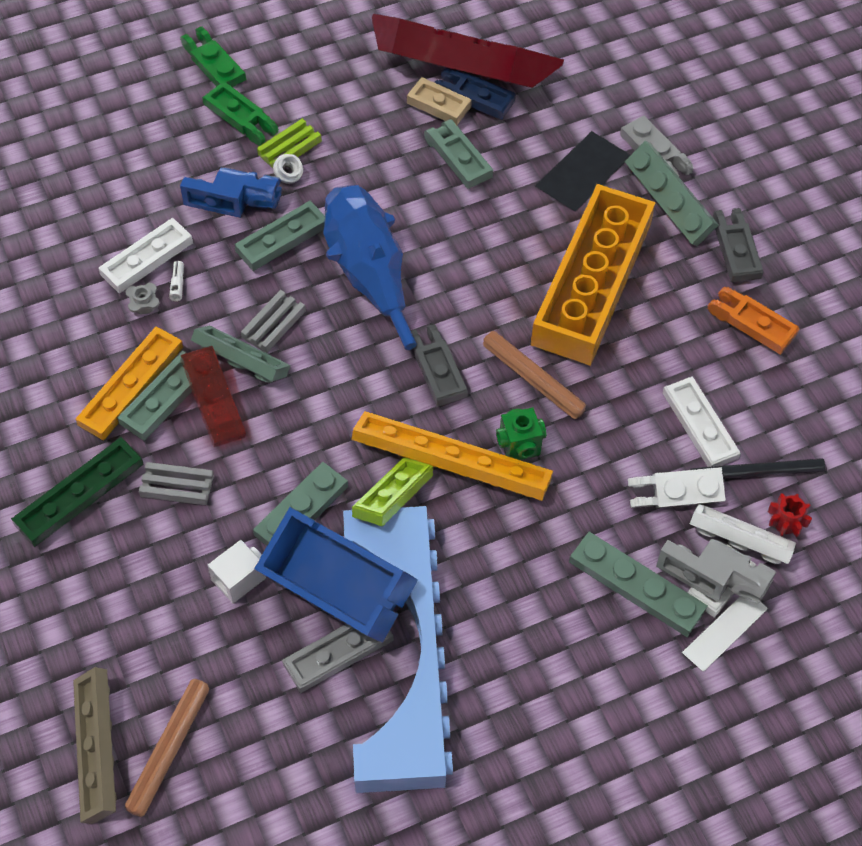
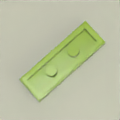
M403 457L352 506V517L383 527L433 477V466Z

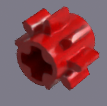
M781 493L777 503L771 502L767 512L773 515L768 525L774 526L780 532V536L793 533L798 537L802 527L808 528L812 520L809 515H806L811 505L805 504L799 498V494L785 496Z

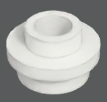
M283 154L274 162L273 172L276 177L281 179V182L292 184L301 178L303 165L297 156ZM283 167H290L292 173L289 174L283 170Z

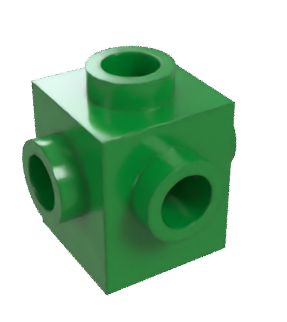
M534 408L513 409L506 414H502L500 428L496 429V437L499 447L504 448L506 456L523 460L541 455L543 438H546L547 434L544 421L537 419Z

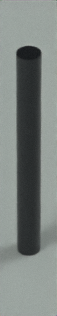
M823 458L697 467L690 470L722 467L723 479L824 472L825 461Z

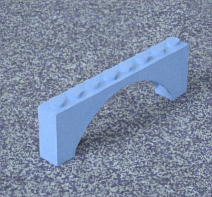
M427 506L402 507L382 527L352 517V510H344V538L418 579L406 604L414 618L421 646L418 670L404 702L393 717L377 733L363 744H353L355 792L368 793L445 788L446 775H453L452 753L444 752L443 740L450 739L449 716H442L441 704L447 703L446 681H439L438 669H445L444 647H437L436 636L442 635L441 614H434V603H440L439 581L432 582L431 571H437V552L429 548V540H435L434 519H427Z

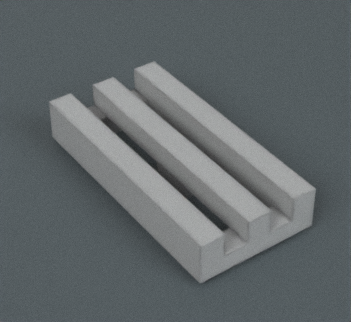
M280 290L241 331L242 339L268 353L306 312L305 304L302 302L296 303L295 298L292 296L286 297L285 292ZM289 309H291L292 311L286 316V318L262 342L261 339L269 332V330H272L279 323V320L282 318V316Z
M146 462V472L142 476L143 483L139 487L140 497L207 505L214 477L213 470ZM151 484L171 486V488L175 489H196L202 490V493L157 488L150 486Z

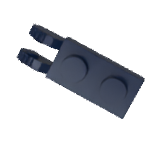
M445 68L441 73L443 80L437 79L434 82L472 99V108L500 120L505 117L516 99V94L512 91L469 73H462L455 69L452 70V68Z

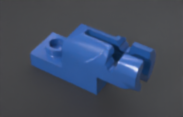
M223 167L219 169L213 183L202 179L184 177L180 184L183 204L185 206L241 218L246 205L275 209L282 193V187L279 186L281 182L279 177L264 175L258 179L256 172L248 173Z

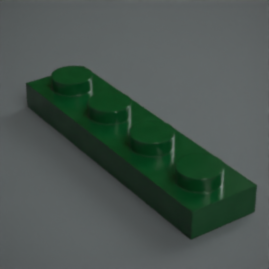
M120 437L11 518V520L24 537L36 547L143 466V460Z

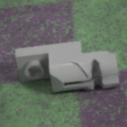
M714 539L710 540L699 557L694 555L687 547L676 545L667 540L660 551L656 565L659 569L716 602L719 601L726 588L729 587L732 593L751 599L759 604L776 575V571L763 563H759L758 566L751 568L749 566L750 556L743 555Z

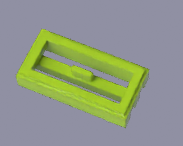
M302 118L259 146L257 152L273 168L276 161L274 158L284 151V154H293L299 157L322 142L321 134L318 131L315 133L314 128L311 125L307 126L306 121ZM308 137L307 139H305L304 141H302L301 143H299L298 145L295 146V144H297L298 142H300V141L303 140L304 138Z

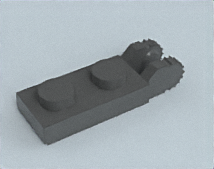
M732 209L731 221L733 225H727L722 210L714 211L713 218L719 224L715 231L730 281L739 282L761 279L763 268L749 224L745 222L741 209Z
M436 325L427 326V335L431 344L425 346L418 332L412 330V335L417 343L416 347L413 348L415 358L436 406L467 398L468 391L449 347L446 341L442 340Z

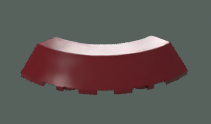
M373 14L372 16L378 50L482 77L533 88L563 66L564 59L518 46L434 29L435 27L401 18Z

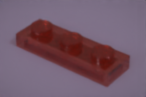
M213 346L182 354L180 360L213 447L245 438L244 426Z

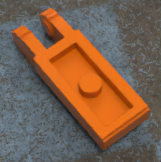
M723 287L719 291L718 296L721 301L714 299L707 305L709 312L716 316L717 319L727 321V323L780 355L799 331V326L751 297L743 296L729 287Z

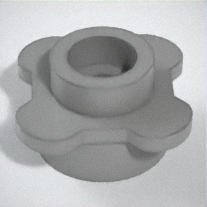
M147 283L137 287H128L126 289V296L130 299L128 304L129 310L138 314H148L156 309L160 304L159 299L155 296L157 291L156 285Z

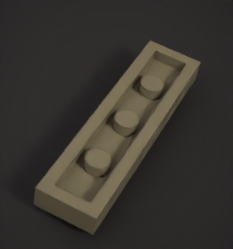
M98 667L92 668L73 680L80 823L94 824L115 813L117 799L114 787V757L112 755L110 688L108 686L107 669Z

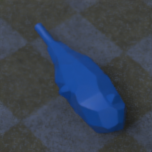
M359 185L335 187L325 198L323 234L330 248L326 252L327 258L338 262L352 286L364 294L383 316L391 317L405 350H411L416 347L417 343L402 313L405 308L401 283L403 252L390 229L395 223V218L393 215L384 212L373 197Z

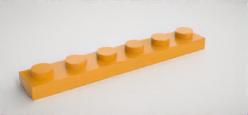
M366 411L360 417L352 433V440L367 446L376 447L398 456L423 462L433 467L448 470L461 476L476 479L492 486L501 487L543 501L553 475V470Z

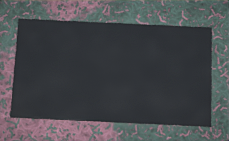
M591 131L535 187L571 210L576 211L593 194L596 185H603L631 155Z

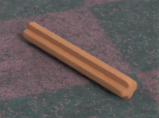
M491 331L485 336L483 346L569 416L573 419H578L584 413L586 404L501 335Z
M195 678L189 682L125 803V808L129 813L139 817L145 815L209 692L208 684Z

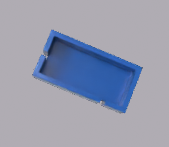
M289 507L254 568L361 633L382 643L399 615L393 611L396 605L403 608L418 579L291 507Z

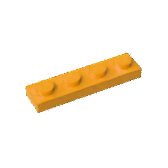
M156 326L75 418L77 425L104 441L119 424L117 417L157 378L183 349L182 340Z

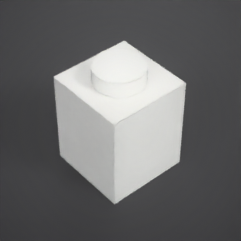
M242 540L208 564L212 582L233 604L266 579L264 574L254 569L262 554L255 547L249 549Z

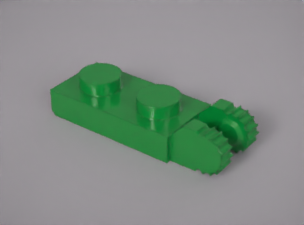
M203 26L195 30L198 40L202 43V46L198 48L188 34L180 37L181 43L191 55L192 61L216 87L222 82H226L231 87H234L246 80L245 72L215 40H212L209 32Z
M222 82L202 97L203 105L242 134H246L249 140L258 146L265 143L266 139L262 131L255 127L256 124H259L262 130L271 136L279 132L275 121L270 119L263 109L226 82Z

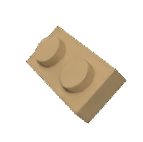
M423 77L420 78L407 95V104L444 121L452 119L456 125L459 124L471 108L472 99Z

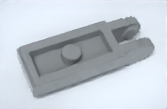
M645 116L621 127V137L634 151L644 141H647L653 145L677 175V169L683 175L692 173L694 167L687 156L681 153Z

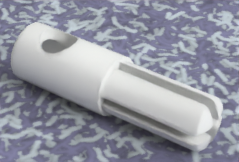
M175 261L173 265L169 298L172 301H180L182 299L184 263L182 261Z

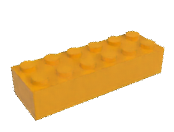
M600 184L596 185L534 320L531 346L591 366L651 226L656 202Z

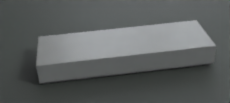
M345 624L282 660V663L301 694L394 641L391 631H389L382 643Z

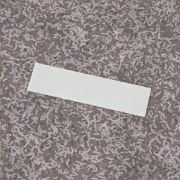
M740 596L682 653L704 672L768 608L761 602L758 604L751 599Z

